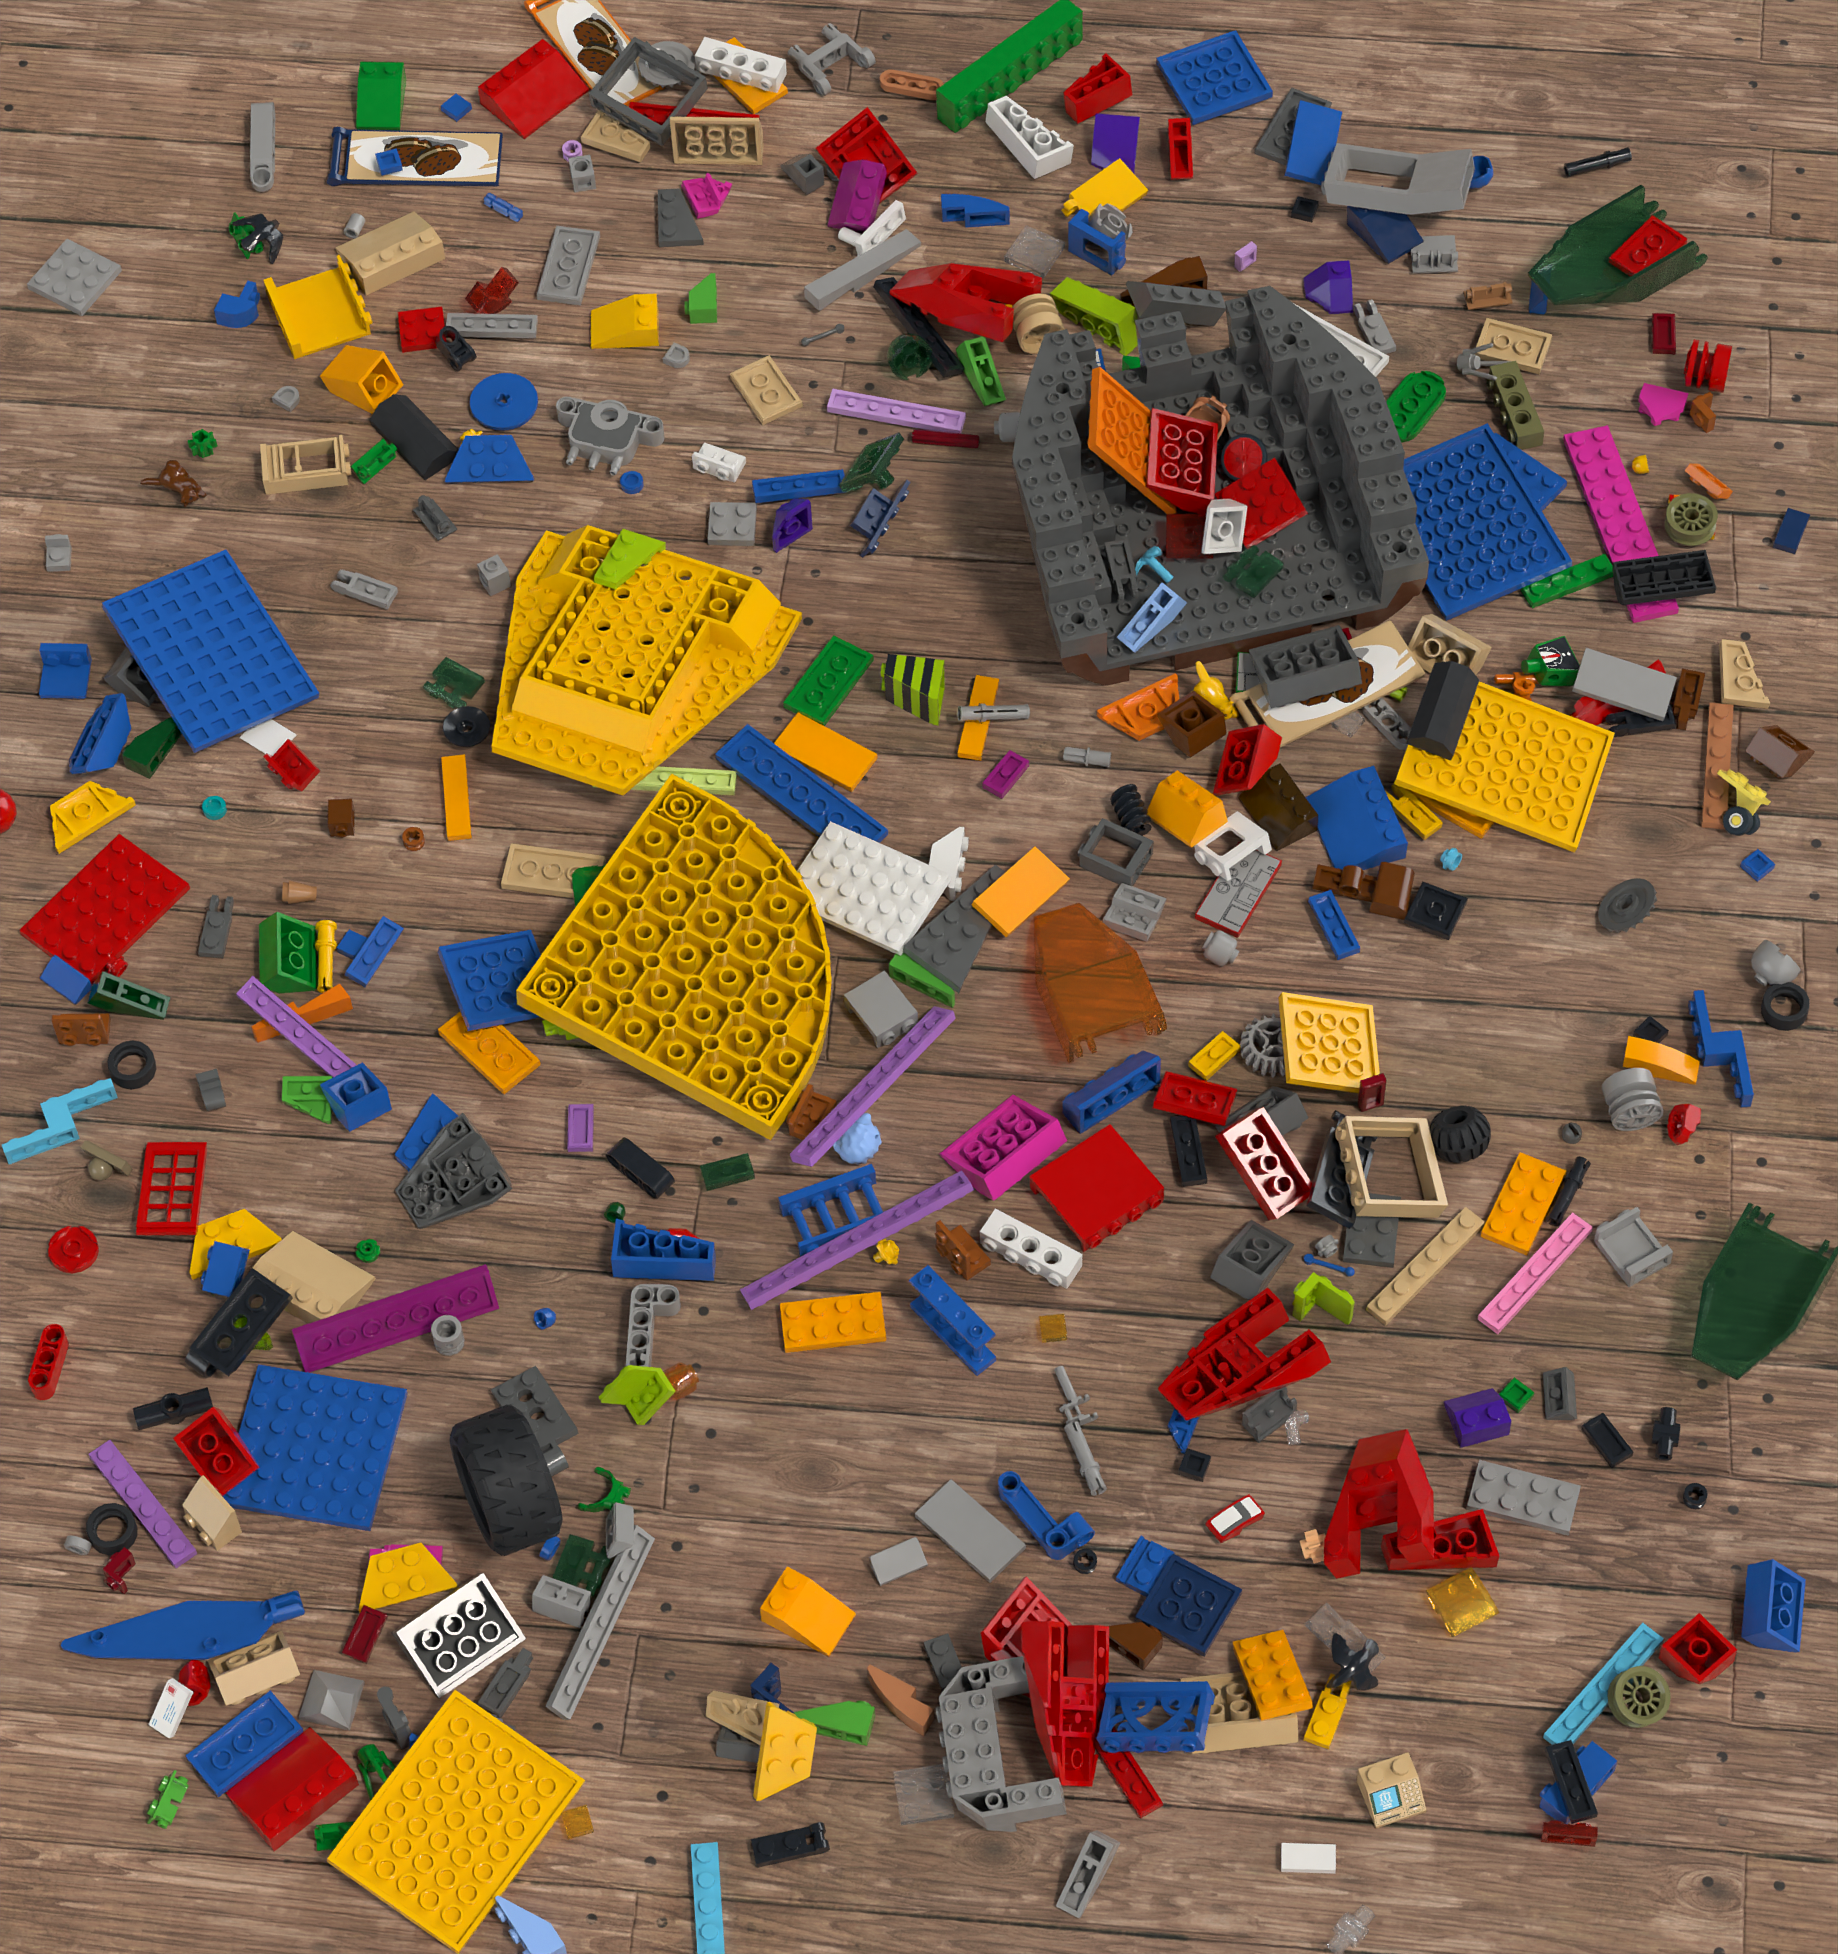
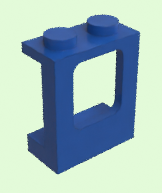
M1081 208L1068 222V251L1112 276L1126 262L1125 232L1121 231L1115 239L1108 237L1088 225L1089 212ZM1090 240L1108 251V262L1087 251L1085 244Z

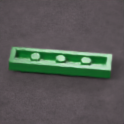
M1602 554L1521 588V592L1533 609L1612 578L1613 566L1607 556Z

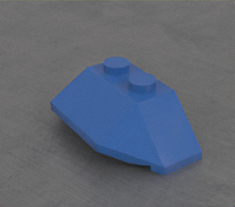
M123 693L105 696L102 701L103 704L96 709L87 722L69 759V770L72 774L111 768L117 763L118 756L126 744L127 737L131 731L126 698Z

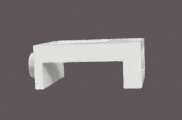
M1238 811L1227 818V823L1194 846L1196 860L1201 865L1205 864L1216 876L1220 875L1226 881L1231 879L1229 868L1257 849L1266 855L1272 850L1268 833ZM1226 831H1233L1234 834L1244 840L1223 856L1217 855L1206 847Z

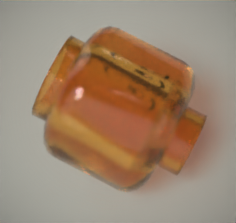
M679 1362L663 1371L676 1391L671 1396L673 1399L680 1400L697 1389L696 1383L699 1382V1378L690 1364L686 1365L683 1362Z

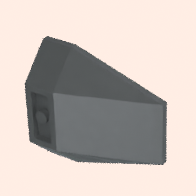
M462 1113L441 1129L395 1191L418 1228L423 1229L493 1204L513 1188L510 1177L486 1140L466 1115Z

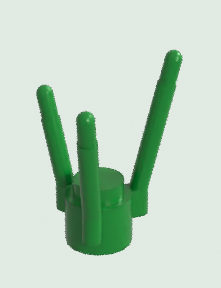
M375 1744L366 1745L357 1753V1757L361 1762L358 1768L363 1775L370 1801L375 1795L368 1770L369 1772H377L385 1783L387 1777L382 1770L383 1762L392 1772L396 1768L387 1758L384 1751L379 1752Z

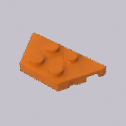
M1176 673L1098 709L1097 717L1138 741L1164 730L1157 714L1179 700L1178 675Z

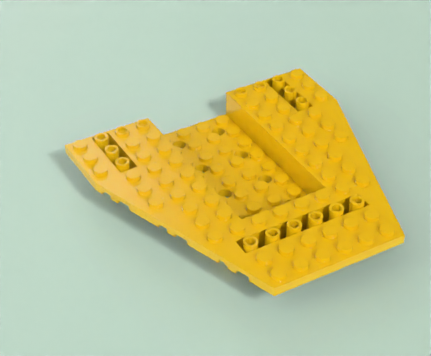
M590 525L570 532L566 536L546 530L516 580L514 605L510 620L508 645L492 740V752L624 796L776 666L802 620V612L781 606V602L758 579L668 550H663L661 553L657 552L653 555L648 565L640 566L636 569L635 574L615 590L594 583V575L619 536L618 534ZM684 576L690 577L689 580H681L680 578ZM624 594V595H627V596H629V597L622 599V598H619L618 596H621V595ZM668 608V609H671L672 611H670V612H662L661 610H664V609ZM603 627H608V628H609V629L606 630V631H601V630H599L600 628H603ZM646 641L652 642V644L650 645H644L642 643ZM584 659L590 661L586 664L579 663V661H582ZM626 674H632V675H633L631 678H625V677H623V675H626Z

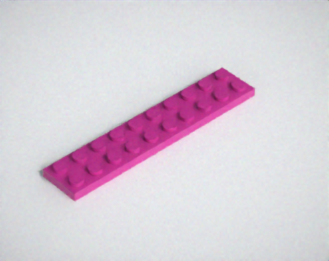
M1608 425L1564 434L1563 441L1612 566L1613 562L1659 556ZM1676 599L1626 605L1633 623L1678 614L1679 611Z

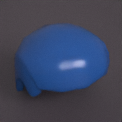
M1485 156L1473 157L1475 170L1470 189H1479L1486 186L1493 177L1491 161Z

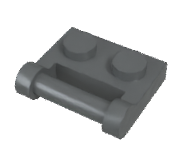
M381 1687L377 1692V1697L383 1708V1717L401 1750L410 1746L408 1736L412 1732L408 1726L409 1722L403 1710L398 1711L397 1707L393 1704L394 1695L391 1688Z

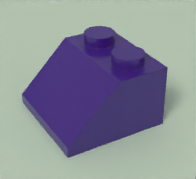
M1493 1388L1444 1401L1445 1409L1460 1448L1509 1435L1511 1418L1503 1398Z

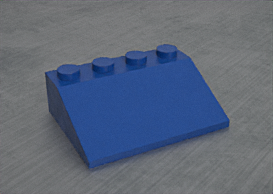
M1374 766L1350 772L1306 797L1319 815L1318 832L1334 868L1343 870V867L1347 865H1354L1362 870L1380 866L1381 862L1390 863L1406 858L1408 842Z

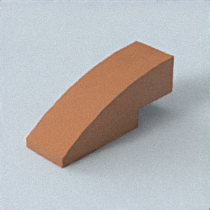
M869 1665L867 1668L868 1680L884 1705L905 1725L925 1736L934 1721V1709L916 1700L915 1687Z

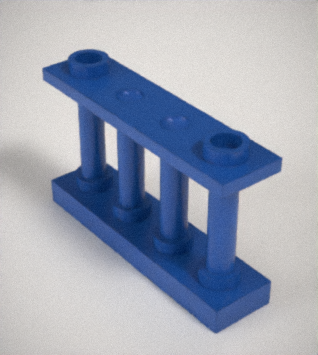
M872 1164L778 1197L782 1216H793L803 1241L798 1242L800 1257L883 1213L872 1188V1185L876 1184V1172ZM857 1190H863L873 1216L859 1220L848 1194ZM835 1198L840 1199L850 1224L837 1229L825 1202ZM816 1207L826 1233L812 1237L802 1210Z
M929 1265L909 1279V1283L921 1294L910 1303V1308L976 1376L996 1362V1356L985 1346L996 1334Z

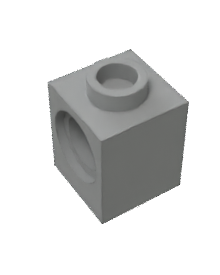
M584 155L568 158L574 193L596 189L591 156Z
M498 554L477 564L479 579L490 596L511 587L509 571Z

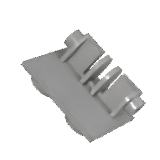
M1455 235L1421 236L1424 242L1411 249L1413 273L1458 272V251H1456Z

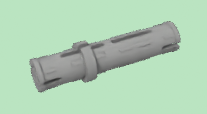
M982 703L978 706H958L957 716L959 721L978 720L979 722L996 719H1029L1030 709L1028 704L986 706L985 703Z
M1071 1422L1064 1427V1431L1081 1467L1079 1470L1082 1477H1085L1091 1495L1096 1496V1490L1100 1495L1106 1491L1107 1487L1100 1475L1099 1463L1095 1462L1080 1423L1074 1422L1075 1427H1073Z

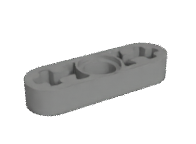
M1383 698L1362 707L1363 714L1397 749L1406 750L1408 744H1406L1407 740L1404 737L1409 736L1411 727ZM1371 704L1372 706H1375V705H1378V706H1377V709H1376L1375 707L1369 708V705ZM1391 718L1395 723L1392 726H1386L1382 723V720Z

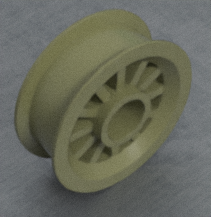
M1695 493L1679 495L1667 507L1664 523L1665 530L1669 537L1679 544L1686 546L1704 544L1715 533L1718 512L1713 502L1705 496Z
M1636 1666L1619 1673L1612 1680L1608 1689V1704L1611 1712L1621 1723L1629 1727L1641 1728L1659 1721L1667 1713L1670 1706L1671 1696L1667 1682L1660 1673L1649 1667ZM1636 1691L1641 1693L1642 1703L1636 1699Z

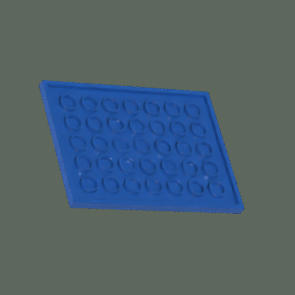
M1488 423L1404 459L1403 470L1417 505L1415 524L1429 559L1428 577L1425 587L1445 621L1572 566L1570 556Z

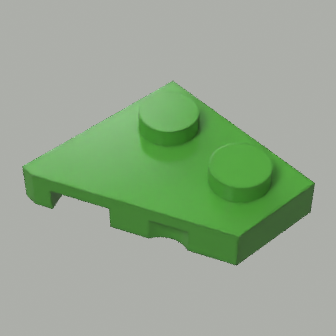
M283 1076L282 1102L326 1124H332V1108L320 1084L333 1077Z

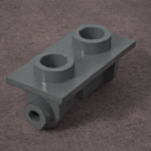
M425 495L418 498V507L413 509V511L438 541L457 530V527L433 499Z

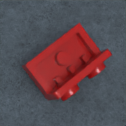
M287 739L273 756L268 753L263 756L269 762L267 767L276 775L279 773L283 777L281 782L291 790L294 787L302 792L321 771L290 739Z

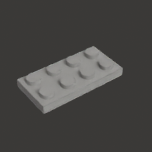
M1479 1460L1467 1510L1476 1511L1483 1509L1485 1515L1569 1536L1581 1486Z

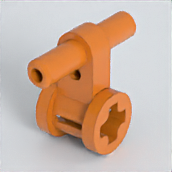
M1523 672L1496 674L1494 676L1496 684H1512L1514 695L1532 701L1530 696L1534 692L1535 684H1539L1534 674H1524Z

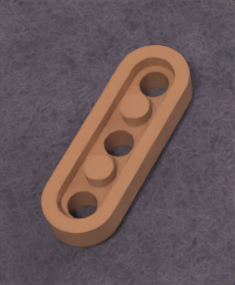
M886 70L880 75V86L884 91L928 100H937L936 89L944 84L938 78L898 70Z

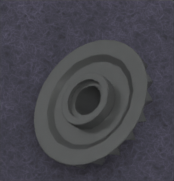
M1634 878L1615 886L1601 902L1598 912L1600 923L1610 932L1615 931L1619 933L1622 930L1627 932L1630 927L1635 929L1638 923H1643V919L1650 916L1649 911L1655 909L1654 903L1657 901L1655 896L1657 892L1653 885L1645 879Z

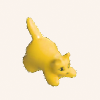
M1197 661L1195 663L1196 671L1200 681L1196 684L1193 691L1223 712L1225 720L1231 717L1237 718L1239 712L1233 707V701H1229L1225 695L1220 680L1213 676L1209 677L1205 667L1200 661Z

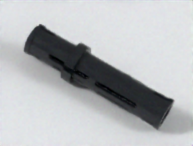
M1629 147L1612 152L1605 151L1598 156L1565 163L1564 171L1566 176L1570 177L1600 168H1613L1614 165L1632 161L1631 151Z
M1576 1157L1570 1172L1565 1174L1563 1186L1548 1215L1545 1217L1546 1222L1550 1221V1225L1560 1226L1574 1195L1579 1188L1581 1189L1583 1185L1582 1180L1591 1165L1590 1161L1586 1162V1158Z

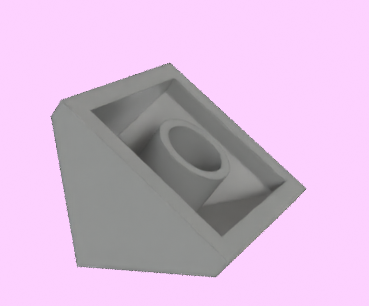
M314 1670L298 1717L299 1720L350 1731L365 1684L364 1680Z

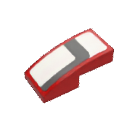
M1248 1494L1206 1521L1205 1525L1217 1540L1223 1543L1240 1535L1243 1528L1261 1520L1265 1512L1252 1496Z

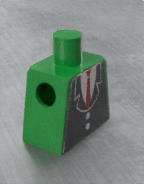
M1565 636L1536 644L1527 660H1523L1521 663L1522 672L1524 674L1534 673L1538 683L1542 686H1574L1580 667Z

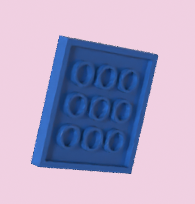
M1236 30L1156 58L1157 66L1188 118H1190L1192 125L1273 97V90Z
M531 930L439 947L438 955L468 1031L540 1017L517 1005L516 990L541 956Z

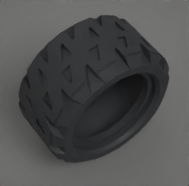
M506 1404L455 1424L452 1427L449 1439L452 1456L467 1501L488 1546L499 1555L507 1556L557 1536L560 1533L563 1521L558 1495L540 1445L524 1414L511 1404Z

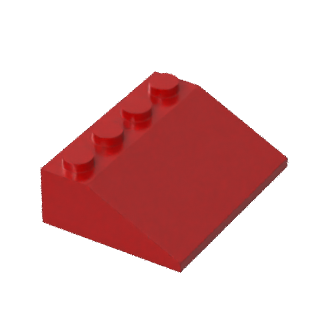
M541 39L478 86L480 104L523 139H526L589 91V88L562 55L544 39Z
M1152 408L1150 412L1146 487L1182 510L1205 515L1211 500H1214L1218 424Z
M309 1727L225 1794L270 1848L276 1851L359 1786L355 1772L344 1759Z

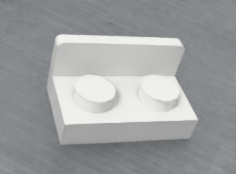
M704 443L699 453L694 452L692 455L693 469L701 473L714 475L721 480L735 483L746 464V457Z

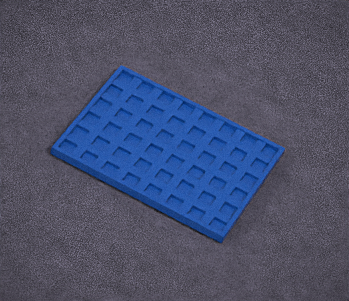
M227 549L102 602L104 612L194 753L319 698V691Z

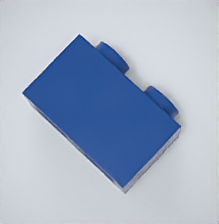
M214 1241V1245L210 1246L207 1255L209 1260L208 1268L203 1272L201 1278L202 1290L230 1297L242 1281L250 1249Z

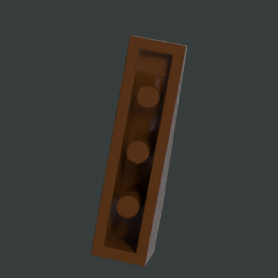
M1200 256L1179 260L1141 282L1207 290L1208 276ZM1128 289L1120 293V301L1134 306Z

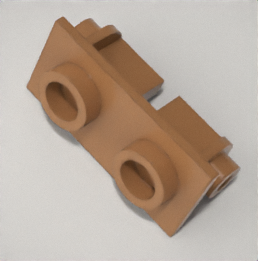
M1506 282L1491 285L1488 288L1487 286L1470 287L1463 291L1468 310L1513 303L1510 295L1512 287L1510 283L1507 284Z

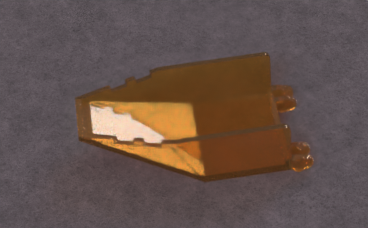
M1081 903L1034 916L1036 987L1068 1063L1074 1062V1054L1077 1058L1083 1057V1050L1079 1043L1086 1040L1088 1048L1093 1054L1097 1052L1093 1038L1138 1023H1142L1148 1036L1153 1035V1029L1156 1035H1160L1162 1031L1167 1030L1164 1012L1134 948Z

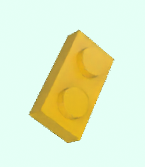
M1222 1031L1188 1062V1066L1207 1081L1240 1051L1241 1046Z

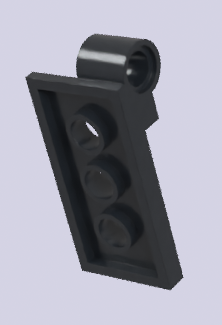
M252 1268L189 1347L190 1351L186 1356L185 1363L205 1378L211 1377L217 1370H220L229 1377L239 1368L293 1297ZM257 1297L263 1298V1303L259 1308H251L253 1299ZM239 1318H247V1324L243 1328H235V1323ZM231 1338V1344L228 1348L222 1349L219 1347L222 1339Z

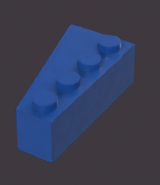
M616 1219L611 1256L613 1277L714 1281L716 1265L714 1242L685 1235L678 1237L671 1235L669 1231L660 1230V1232L646 1229L644 1225L636 1224L633 1226L625 1224L624 1220Z

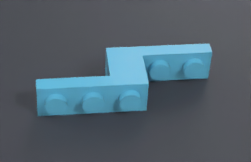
M111 1078L96 1081L93 1085L82 1089H74L68 1094L52 1097L46 1102L40 1103L49 1128L36 1130L30 1135L14 1138L2 1144L8 1164L80 1139L71 1115L118 1098Z

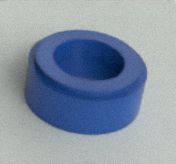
M628 471L620 478L621 489L627 494H636L643 489V477L636 471Z
M555 1536L546 1540L539 1557L550 1561L560 1545V1538Z

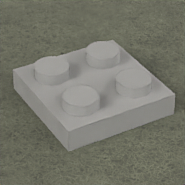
M710 502L708 545L754 546L757 503Z

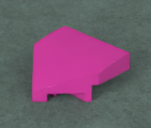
M706 173L705 178L682 181L681 188L696 218L699 219L719 212L732 188V183L726 181L724 184L713 179L709 173Z
M1644 383L1638 400L1640 403L1638 411L1651 417V423L1654 426L1661 425V421L1667 419L1679 421L1680 413L1684 411L1689 393Z

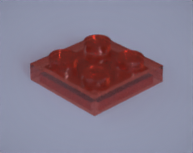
M1167 514L1166 558L1213 559V553H1201L1206 515Z

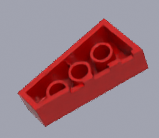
M1483 1509L1434 1521V1559L1409 1564L1397 1548V1532L1383 1535L1381 1549L1388 1570L1497 1567L1500 1557Z

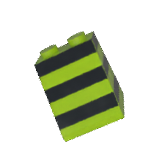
M888 654L886 663H882L881 677H883L881 690L885 691L886 701L928 723L938 726L945 690L944 660Z

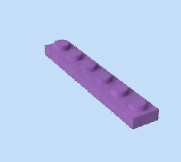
M254 976L236 993L239 999L329 1076L335 1077L356 1066L353 1061Z
M108 1440L89 1453L90 1459L175 1568H178L197 1555L194 1546L111 1440Z

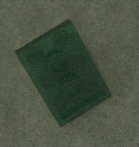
M896 433L867 444L838 485L843 492L852 489L856 491L868 483H876L880 490L890 486L895 479L887 470V467L891 464L890 460L900 450L899 447L904 441L902 435Z

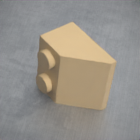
M204 1475L200 1477L183 1503L185 1511L183 1518L192 1529L196 1526L201 1532L199 1533L200 1538L207 1546L212 1545L218 1551L241 1534L242 1531L235 1510Z

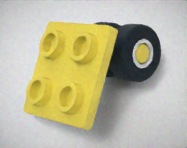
M1730 769L1728 771L1719 770L1717 774L1734 786L1737 793V806L1728 809L1723 816L1725 830L1736 836L1755 833L1760 827V818L1756 813L1757 809L1761 804L1769 805L1771 802L1765 797L1767 793L1755 785L1754 787L1747 783L1749 779L1739 772L1735 773Z

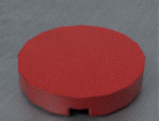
M84 1226L64 1227L57 1231L49 1242L48 1254L50 1261L55 1268L65 1273L73 1274L86 1270L96 1261L99 1253L97 1238L91 1230Z

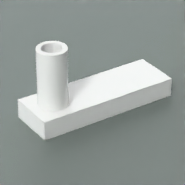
M895 200L862 235L843 227L839 231L838 238L855 246L857 256L884 242L906 220L903 203Z

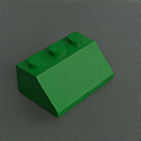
M275 912L259 923L260 982L266 988L279 994L314 991L317 989L315 926L279 912Z

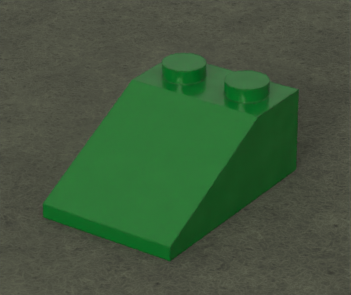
M360 62L357 92V130H400L407 80L404 62Z

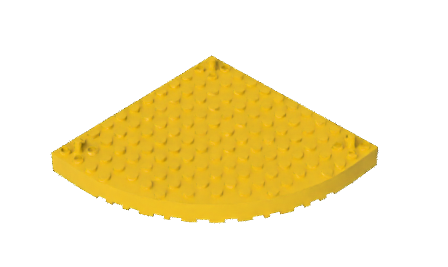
M671 773L517 988V1005L761 1136L772 1140L796 1104L799 1094L809 1082L823 1048L829 1023L831 1000L830 951L826 940L824 924L816 908L814 897L804 884L800 872L796 871L785 852L772 842V838L767 833L764 834L758 829L753 821L747 820L739 814V810Z

